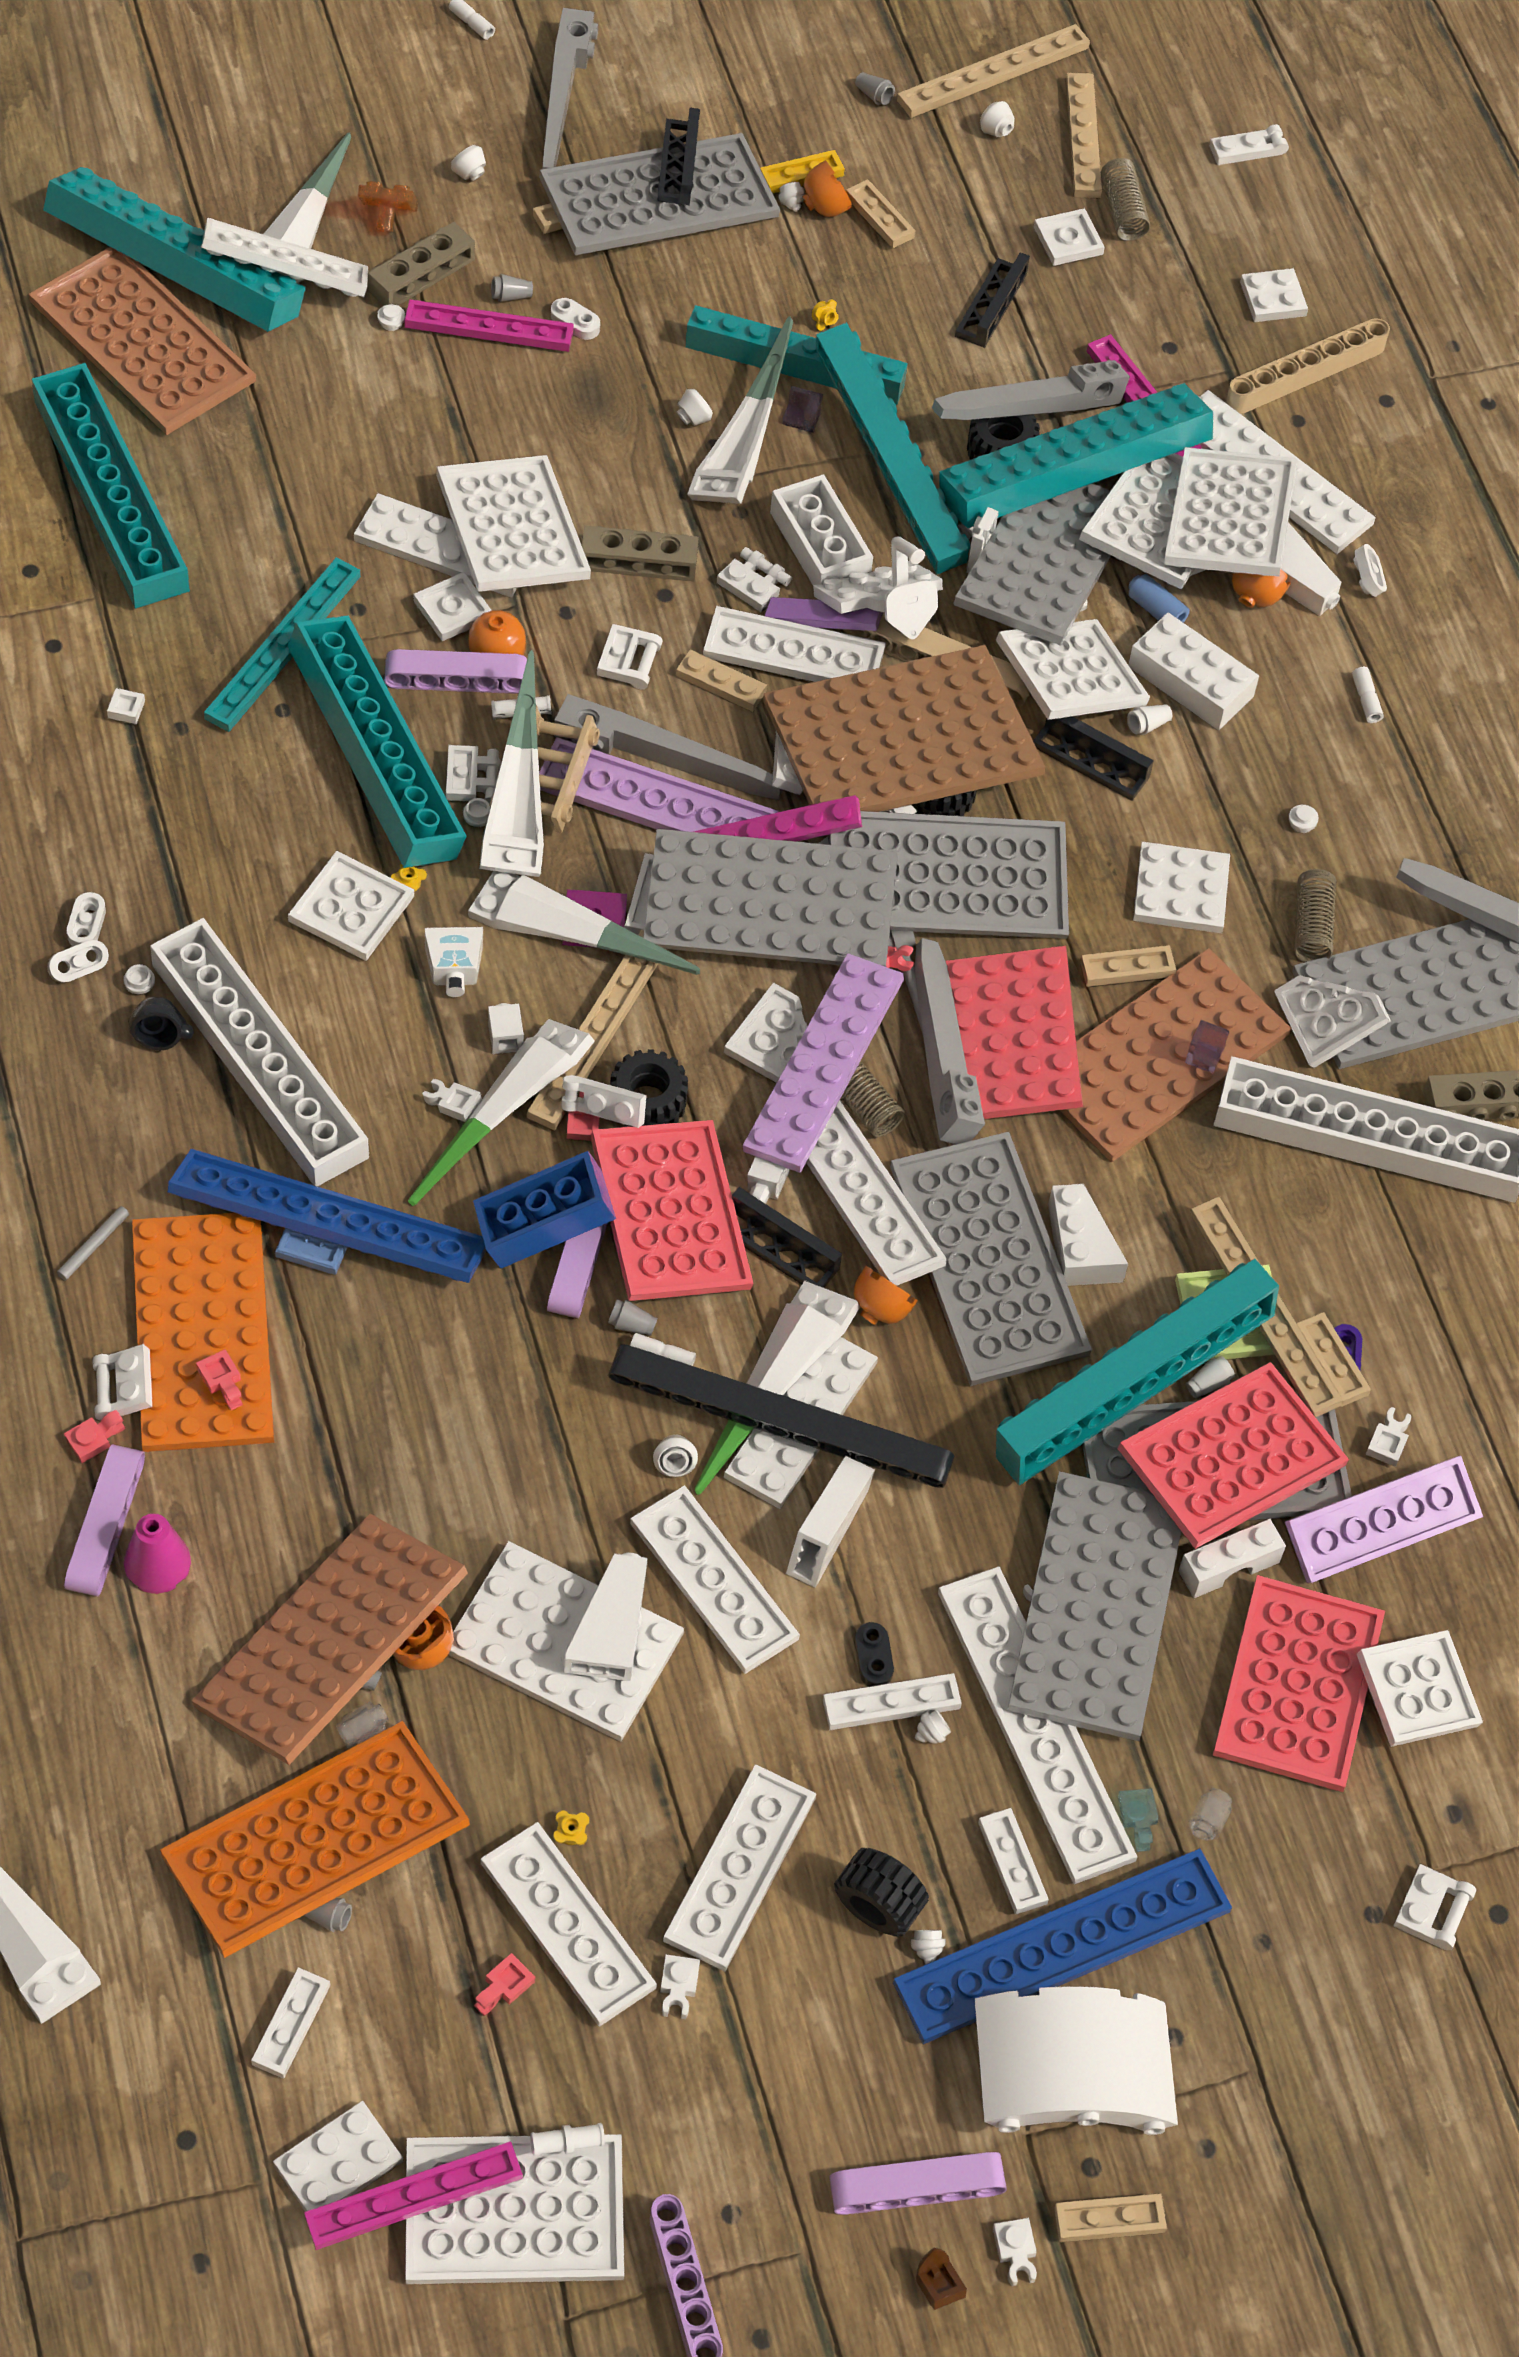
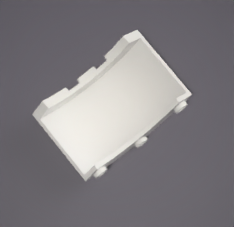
M1098 1987L1039 1988L1040 1995L1019 1997L1018 1991H1009L975 1998L984 2122L999 2128L1000 2132L1005 2133L1018 2131L1020 2126L1041 2123L1078 2122L1079 2125L1091 2126L1102 2122L1129 2126L1142 2130L1147 2135H1157L1164 2133L1165 2128L1178 2125L1166 2005L1164 2002L1138 1993L1133 1995V1999L1121 1997L1120 1990Z

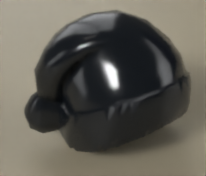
M150 997L143 1000L133 1010L128 1020L129 1031L134 1039L142 1046L152 1050L165 1051L171 1049L179 1042L180 1038L188 1040L194 1034L192 1026L186 1023V1020L172 1002L163 997Z

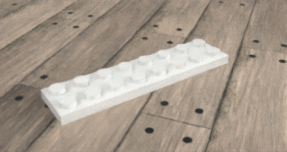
M1207 390L1199 397L1213 411V439L1199 444L1202 447L1201 449L1297 458L1211 391ZM1299 458L1297 459L1289 518L1338 554L1374 525L1376 517Z
M839 1100L806 1162L881 1276L898 1286L946 1266L945 1255Z

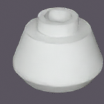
M1004 101L990 104L981 116V130L986 134L996 137L1008 135L1014 128L1015 120L1009 105Z
M472 145L460 152L451 161V170L465 180L469 178L472 181L478 179L485 173L483 168L486 165L482 148Z
M687 389L677 404L679 407L677 411L678 416L686 425L691 423L696 426L710 421L713 412L707 402L695 389Z
M669 1435L656 1447L653 1461L657 1470L663 1475L682 1477L695 1468L698 1454L695 1446L685 1437Z

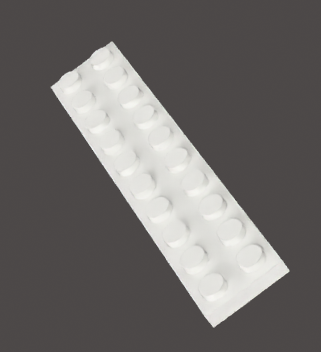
M1000 1567L939 1587V1597L1073 1884L1136 1862L1137 1855L1076 1726L1008 1711L1026 1621Z

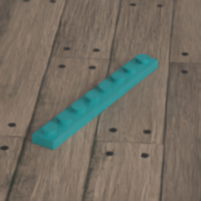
M336 557L204 711V719L230 732L292 659L293 656L288 648V643L296 622L326 618L361 577L360 569Z

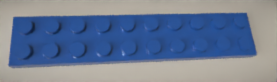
M190 1149L168 1182L167 1192L184 1199H191L208 1204L214 1208L225 1209L244 1217H251L268 1222L274 1226L291 1229L303 1235H311L330 1241L333 1244L344 1245L360 1250L363 1253L374 1254L390 1259L393 1262L420 1268L426 1272L450 1277L456 1281L469 1283L487 1251L483 1236L194 1149Z
M1201 1848L896 1977L893 1980V1985L922 2044H926L975 2023V1998L1009 1991H1018L1019 1997L1040 1995L1039 1988L1063 1985L1231 1912L1232 1906Z

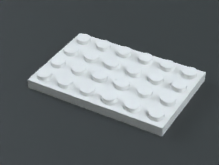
M1185 447L1164 565L1280 577L1298 458Z
M1173 453L1125 471L1082 530L1079 540L1170 585L1182 589L1195 568L1164 565L1183 457Z
M547 455L437 467L436 476L478 592L590 579L591 569Z
M508 1541L453 1631L454 1641L449 1656L621 1742L683 1636L684 1628L641 1607L631 1681L564 1673L566 1651L598 1585Z
M621 2134L605 2135V2146L574 2149V2152L571 2154L559 2151L538 2154L537 2156L532 2154L530 2136L407 2138L406 2177L511 2141L523 2178L406 2219V2284L624 2280Z

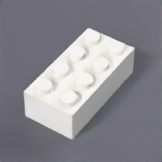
M824 474L772 491L770 513L813 586L824 583L826 579L848 578L852 573H869L872 571L873 555Z
M1169 612L1132 646L1128 664L1137 674L1217 730H1220L1254 697L1259 675Z

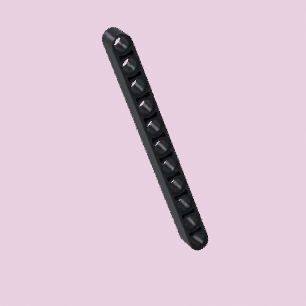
M621 1344L618 1346L608 1373V1377L621 1385L843 1458L847 1456L865 1465L932 1487H945L955 1457L952 1452L942 1447L630 1345Z

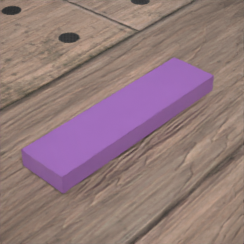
M771 597L765 616L817 628L877 631L883 612L864 608L841 614L821 600Z

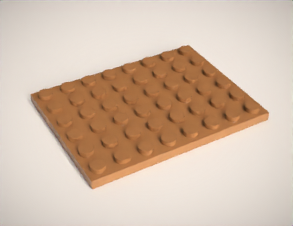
M986 645L764 693L763 702L809 805L856 795L859 799L860 811L881 812L1045 775L1044 762Z

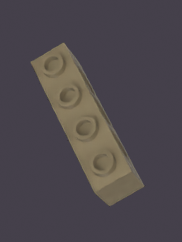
M452 222L369 271L368 292L383 306L389 304L399 306L474 261L475 240L455 222Z
M584 525L582 548L591 572L695 582L699 537L685 534L677 535Z
M1519 1070L1429 1076L1423 1090L1425 1104L1429 1107L1481 1120H1511L1519 1117V1097L1517 1096L1519 1095Z

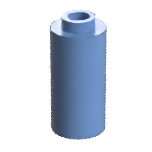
M1148 574L1137 575L1128 586L1130 589L1129 597L1158 621L1169 612L1183 623L1185 622L1190 609Z

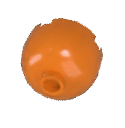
M826 160L811 169L805 177L803 186L806 194L802 198L810 211L815 209L822 216L835 217L852 208V204L843 185L833 175L835 172Z
M1282 569L1280 570V577L1232 573V585L1237 595L1240 596L1239 601L1250 608L1254 606L1268 607L1275 604L1286 593L1291 582H1285L1288 576Z
M491 610L483 613L473 622L468 634V646L471 652L524 655L526 651V634L521 622L511 613L502 610Z
M865 1266L854 1285V1299L857 1300L860 1308L863 1309L859 1315L876 1325L878 1320L886 1324L901 1321L918 1302L917 1299L868 1266Z
M437 1606L392 1654L399 1664L412 1670H427L442 1663L449 1655L454 1636L451 1621L443 1608Z

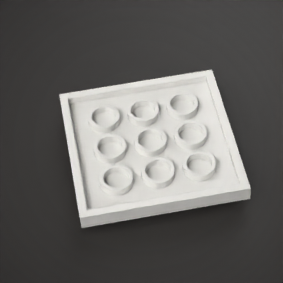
M1097 619L1074 622L1061 646L1018 629L1000 631L998 633L997 643L1047 719L1147 706L1150 696Z

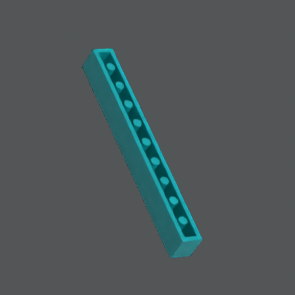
M846 322L816 334V351L936 575L967 563L968 553L971 548L970 542L965 534L961 535L954 512L948 511L943 491L935 487L930 467L928 465L924 466L922 463L920 449L916 443L912 444L908 437V427L904 420H899L893 399L887 398L882 378L879 375L875 376L868 353L864 354L861 350V342L857 332L851 331Z

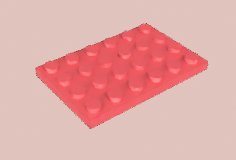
M1066 946L945 961L950 977L967 1072L969 1075L976 1076L984 1119L1083 1107Z
M713 1120L646 1125L639 1128L621 1127L592 1130L590 1138L596 1163L602 1170L616 1219L610 1221L628 1300L636 1301L751 1290L754 1283Z
M1271 1362L1120 1442L1118 1447L1123 1457L1195 1549L1343 1468L1349 1460Z
M1257 1575L1213 1756L1344 1792L1368 1690V1684L1357 1653L1361 1649L1378 1645L1385 1611Z

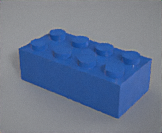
M589 1151L473 1200L486 1250L500 1269L616 1219L602 1170Z

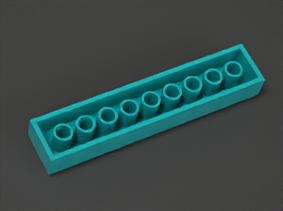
M80 167L49 180L43 211L267 332L299 317L306 287L297 283L295 279L278 272L266 271L257 264L239 263L234 260V257L224 254L222 256L210 254L206 249L202 248L203 229L193 227L183 222L182 218L166 213L158 205L138 198L137 194L125 191L116 186L113 181L97 176L89 168Z
M86 363L32 378L34 402L134 608L136 609L189 592L188 569Z
M1185 383L1175 385L1172 388L1150 394L1147 397L1128 402L1122 406L1103 411L1097 415L1078 420L1072 424L1053 429L1050 432L1028 438L1025 441L1003 447L1000 450L939 471V486L946 499L945 505L954 512L956 517L968 529L974 527L977 517H983L988 507L997 510L998 517L1182 451L1185 447L1190 448L1212 440L1213 411Z
M349 615L296 622L288 648L403 867L407 868L457 860L467 836Z
M1255 1258L1247 1264L1241 1263L1230 1272L1229 1276L1221 1281L1215 1280L1211 1282L1203 1293L1195 1298L1193 1296L1187 1298L1181 1303L1179 1309L1170 1315L1168 1313L1161 1315L1154 1322L1153 1326L1144 1332L1143 1330L1137 1331L1120 1348H1111L1103 1355L1100 1361L1094 1365L1088 1364L1078 1371L1076 1377L1067 1383L1062 1381L1054 1386L1050 1394L1041 1400L1038 1398L1032 1400L1024 1408V1411L1017 1416L1005 1418L998 1425L996 1431V1459L1020 1486L1274 1317L1279 1285Z

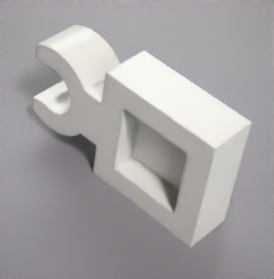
M438 1079L431 1081L433 1090L437 1092L429 1093L424 1091L422 1093L427 1104L438 1105L440 1113L463 1122L468 1120L482 1100L480 1092L455 1082L450 1088H446L444 1083Z
M1391 1407L1385 1417V1425L1378 1423L1366 1455L1396 1467L1409 1436L1402 1432L1408 1428L1411 1415L1407 1413L1404 1421L1398 1422L1393 1418L1395 1408Z
M673 1955L665 1956L660 1992L669 1993L670 1995L663 2001L662 2014L664 2017H668L670 2006L679 2005L682 2008L681 2019L687 2018L689 2002L685 1996L695 1997L700 1959Z
M1029 2218L995 2223L993 2232L1000 2263L1011 2262L1008 2272L1009 2283L1011 2286L1017 2285L1016 2272L1019 2270L1025 2271L1029 2276V2282L1034 2283L1037 2275L1036 2268L1027 2258L1035 2257L1037 2252Z

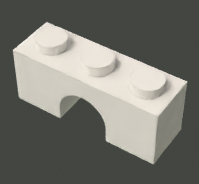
M1268 1519L1184 1554L1178 1572L1192 1597L1196 1598L1222 1587L1224 1581L1230 1575L1243 1568H1247L1252 1575L1280 1563L1286 1545L1271 1519Z

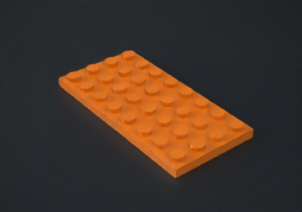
M238 1213L132 1219L138 1345L144 1344L150 1349L152 1407L140 1410L142 1450L144 1452L274 1443L261 1220L244 1217ZM226 1349L238 1369L241 1378L235 1385L241 1393L242 1397L239 1398L243 1405L233 1410H230L227 1406L221 1390L211 1394L196 1366V1362Z
M401 1721L160 1849V1852L221 1954L226 1958L466 1828L470 1823L468 1816L405 1723Z

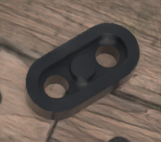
M865 1623L858 1628L854 1642L860 1678L868 1687L889 1684L893 1677L894 1665L888 1632L878 1623ZM874 1634L878 1639L871 1641L866 1636ZM878 1664L882 1666L883 1670L875 1671L872 1666Z

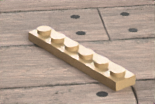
M1067 73L1066 88L1074 197L1101 198L1102 186L1094 75L1090 73Z

